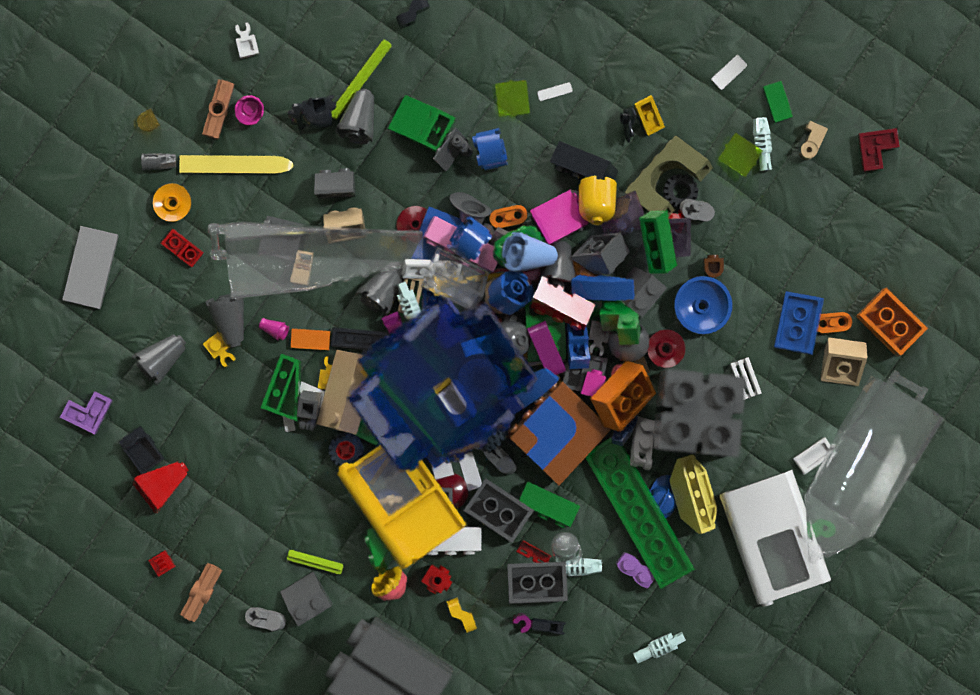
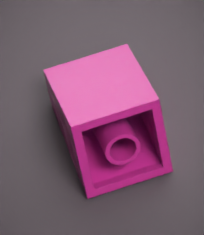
M569 190L530 210V215L541 232L542 237L551 246L589 224L580 215L579 198L575 192L572 194Z

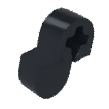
M413 0L410 3L409 11L396 17L399 27L406 28L415 24L417 14L430 8L428 0Z

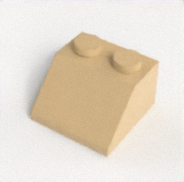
M349 208L347 211H330L328 214L323 215L324 230L328 242L366 236L362 209Z
M828 338L823 357L821 381L859 386L867 360L866 343Z

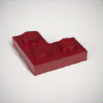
M897 128L858 134L863 172L883 169L881 150L900 147Z

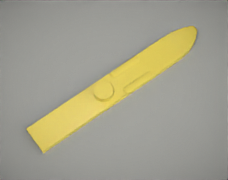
M180 155L179 173L275 174L287 172L294 165L289 159L278 156Z

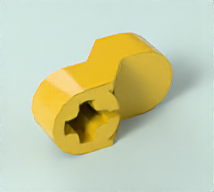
M458 598L447 601L452 618L455 617L462 620L467 633L477 629L472 613L462 610Z

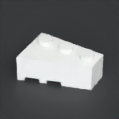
M465 526L461 531L426 555H438V551H445L446 555H456V551H463V554H475V551H481V527Z

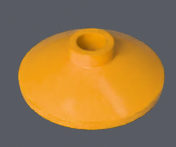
M174 183L165 184L156 191L153 197V208L161 219L169 222L179 221L190 211L191 197L188 191L181 185ZM172 200L176 201V205L174 207L170 206V202Z

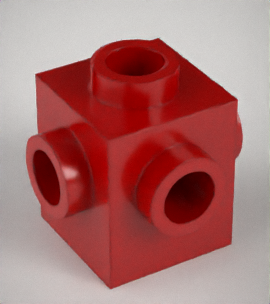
M431 564L421 581L428 585L426 589L434 594L437 592L442 593L443 590L447 592L452 584L450 580L451 575H449L450 571L441 565L438 568ZM435 577H440L442 581L436 582Z

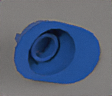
M670 475L657 478L650 489L665 518L669 517L677 506L670 484Z

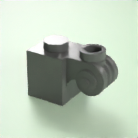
M302 391L299 397L297 416L301 417V419H298L301 430L314 431V428L318 425L316 424V418L320 412L322 393Z

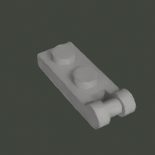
M637 416L638 422L633 430L630 465L634 467L642 466L643 469L650 470L652 467L651 458L655 421Z

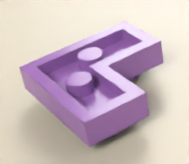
M94 391L86 408L68 400L60 418L90 433L96 434L113 400Z

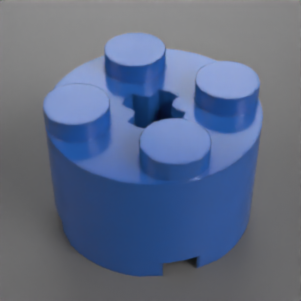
M499 128L476 133V136L472 137L474 147L479 151V155H476L478 165L485 171L508 165L503 138L500 139L499 134H501Z
M468 216L466 218L468 222L465 225L461 223L450 237L449 241L452 244H447V248L465 261L470 259L475 261L481 253L479 251L483 244L486 245L490 241L492 235L489 234V230L471 216Z
M510 270L504 272L489 285V304L508 315L517 312L533 298L532 284L529 285L527 282L528 277L521 271Z

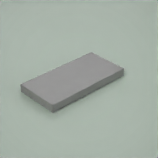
M80 226L63 296L64 301L101 309L119 237L118 234Z

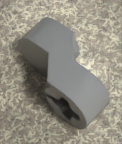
M685 199L680 204V211L687 218L710 221L714 217V208L707 202Z
M254 607L249 608L245 614L246 621L255 627L277 631L282 630L286 625L284 615L276 611Z

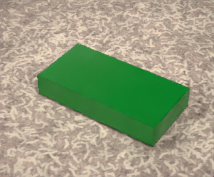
M782 81L763 86L774 123L793 118Z

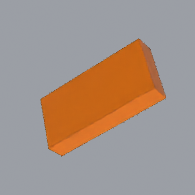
M292 329L291 348L329 350L331 331Z

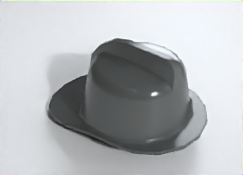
M456 192L450 195L449 200L451 204L459 209L460 220L465 224L468 222L466 220L468 216L482 224L485 217L491 214V209L488 206L482 204L469 194Z

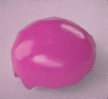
M253 95L243 96L235 105V117L244 125L257 124L264 114L263 103Z

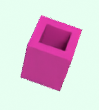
M592 369L591 372L587 371L580 393L592 397L604 385L606 377L602 376L603 372Z

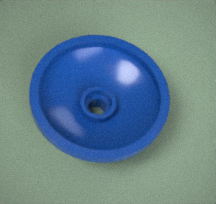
M706 276L695 277L684 283L678 290L674 302L675 313L679 322L689 331L697 334L713 333L722 328L729 320L732 312V298L728 289L717 279ZM699 303H704L705 309L701 310Z

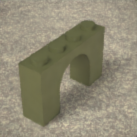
M675 136L653 158L649 166L641 171L640 176L629 184L625 193L633 203L646 213L649 211L667 210L669 217L675 210L670 202L656 192V183L659 177L668 170L682 169L701 182L713 167L706 157Z

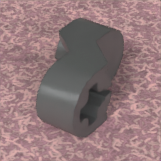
M501 445L496 446L495 450L492 449L490 452H484L485 456L504 475H512L516 471V462Z

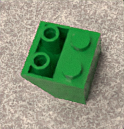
M374 528L367 530L368 536H365L367 548L372 552L369 555L371 566L382 575L393 560V556Z

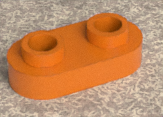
M521 205L494 210L490 215V223L496 229L498 227L507 228L523 224L527 219V210ZM520 212L521 218H515L514 214ZM497 216H501L503 218V221L501 223L496 222L495 219Z
M845 312L821 314L820 321H825L826 325L825 327H820L819 325L817 332L833 333L846 331L852 326V318ZM840 318L845 322L843 326L838 323Z

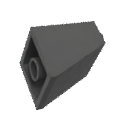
M634 266L625 277V279L634 280V299L621 301L639 314L640 320L667 287L653 275Z

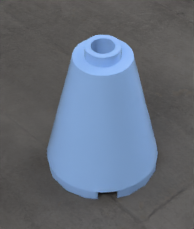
M513 232L511 237L506 238L503 245L502 257L506 258L507 263H504V265L511 271L550 266L555 263L558 257L554 246L520 232Z

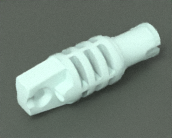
M767 118L753 119L754 146L756 149L755 153L759 156L760 171L772 170L770 159L772 143Z
M406 282L397 284L400 293L397 295L405 318L409 319L410 323L417 320L424 328L420 318L421 310L413 289L409 290Z
M580 558L565 560L566 575L584 576L602 572V562L598 559Z
M682 632L675 635L669 633L649 642L648 647L634 652L633 655L639 664L651 657L658 658L677 649V645L686 640Z

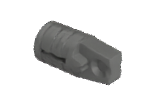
M142 153V170L175 168L177 165L176 154Z

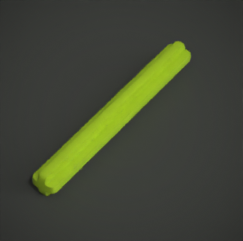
M382 40L337 101L336 108L332 111L333 119L337 120L341 116L356 91L361 89L389 51L391 44L387 40Z

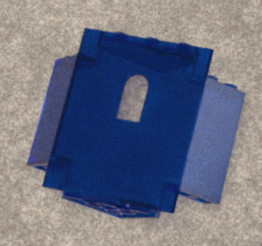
M448 297L438 305L428 306L418 313L417 317L409 322L406 321L396 328L395 332L371 345L373 349L368 350L364 356L357 360L368 376L347 397V400L400 473L415 470L419 466L418 462L426 457L434 468L444 462L449 464L462 461L465 458L464 454L472 448L476 447L479 449L488 442V437L492 436L495 432L506 431L515 418L514 414L525 407L517 395L521 392L528 393L534 388L533 384L538 378L486 303L459 313ZM448 377L466 401V408L460 414L451 413L433 389V387Z

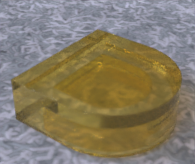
M151 108L141 113L137 119L138 126L146 132L161 126Z

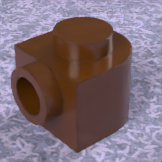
M707 255V258L703 259V272L707 277L717 278L723 273L724 258H719V255Z

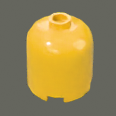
M596 176L581 179L579 185V212L584 220L593 225H601L614 216L617 183L613 179L605 177V180L596 179Z

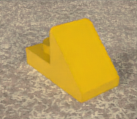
M652 95L634 104V110L648 136L665 127Z

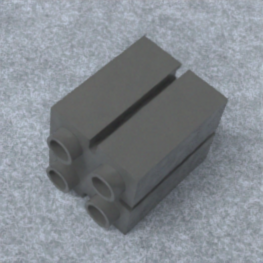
M671 369L659 372L656 407L666 408V413H655L652 448L739 457L742 420H733L731 415L743 414L746 377L719 374L703 375L700 372Z
M376 617L372 624L363 619L359 622L347 641L348 644L355 648L354 652L350 657L340 652L325 675L334 681L328 690L334 695H440L452 677L453 666Z

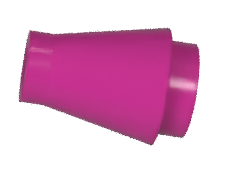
M263 318L259 324V329H262L276 340H284L288 334L289 326L284 322Z

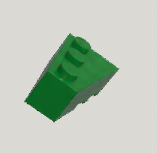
M284 354L280 355L263 400L262 409L298 421L297 412L301 383L300 360Z

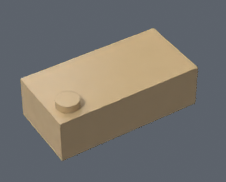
M336 350L316 424L357 434L370 387V382L361 373V366L367 360H372L373 358Z

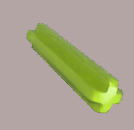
M289 550L287 555L288 561L341 575L343 570V564L302 552Z

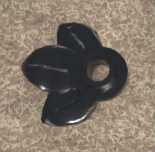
M633 107L624 109L623 113L620 114V122L624 125L625 138L628 143H630V138L635 136L632 126L635 123L637 114Z

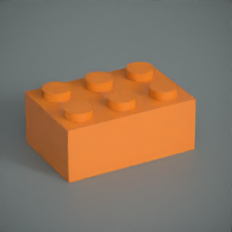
M887 288L882 289L855 316L896 357L901 356L928 329Z
M625 361L591 397V401L604 427L621 432L652 399L656 392L643 365Z

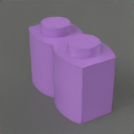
M624 552L616 562L617 567L624 574L632 576L643 587L648 588L655 579L649 568L640 564L629 553Z

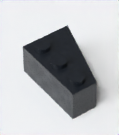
M561 141L558 142L550 160L556 171L570 173V176L578 180L590 176H596V179L605 180V177L615 180L618 174V170L610 161Z

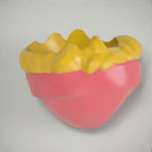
M399 566L386 570L384 574H379V577H374L371 591L374 596L384 601L399 599L405 593L407 576Z

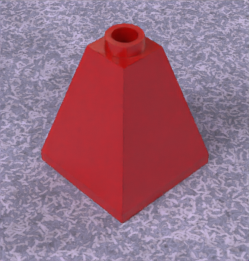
M175 462L135 477L133 485L154 513L157 514L187 476L189 470L183 462Z

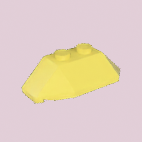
M693 454L677 459L670 478V484L680 518L698 534L715 529L717 505L706 469L696 460Z

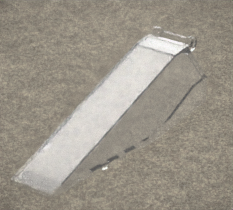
M250 222L223 225L211 223L208 225L212 246L210 251L211 259H227L231 299L309 291L330 286L332 282L344 280V282L351 281V278L361 275L364 278L368 277L370 273L378 271L385 273L394 269H402L405 259L423 260L422 231ZM219 234H224L225 250H220Z

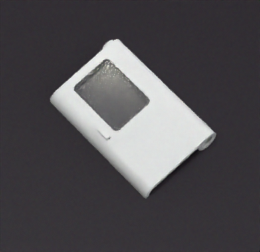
M792 470L719 495L758 605L762 604V607L771 605L775 599L831 580Z

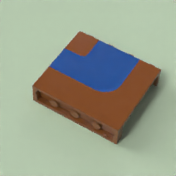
M563 381L556 382L544 396L542 395L534 402L535 406L531 410L528 409L521 416L522 420L518 424H514L508 430L509 434L506 436L527 454L556 485H560L611 430L604 427L601 419Z

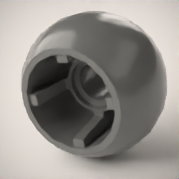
M640 324L639 345H619L618 331H610L608 347L612 355L621 361L630 362L642 358L646 354L650 342L649 334L645 327Z

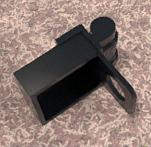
M139 426L137 429L135 428L133 432L124 436L119 441L124 449L123 451L126 452L141 474L147 473L165 459L154 444V440L149 433H146L142 426Z

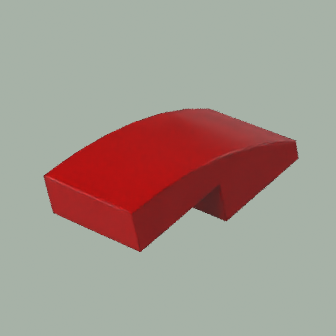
M173 228L161 242L163 246L190 267H193L204 253Z

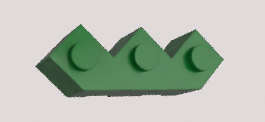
M585 299L595 304L590 318H600L602 331H618L619 345H639L641 332L639 314L621 300Z

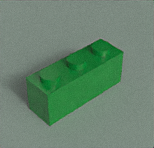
M667 210L649 211L639 218L649 274H666L677 266Z
M528 481L519 498L520 502L539 512L537 516L548 520L550 517L556 520V525L566 528V526L571 527L580 508V505Z

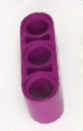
M543 321L527 328L543 367L555 375L565 372V366L546 322Z

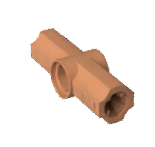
M218 79L212 102L209 104V112L202 135L219 139L224 119L228 114V106L235 84ZM217 105H222L223 111L215 114L214 108Z
M207 563L199 580L193 585L189 593L190 597L180 615L196 622L202 608L209 601L214 591L213 588L223 570Z

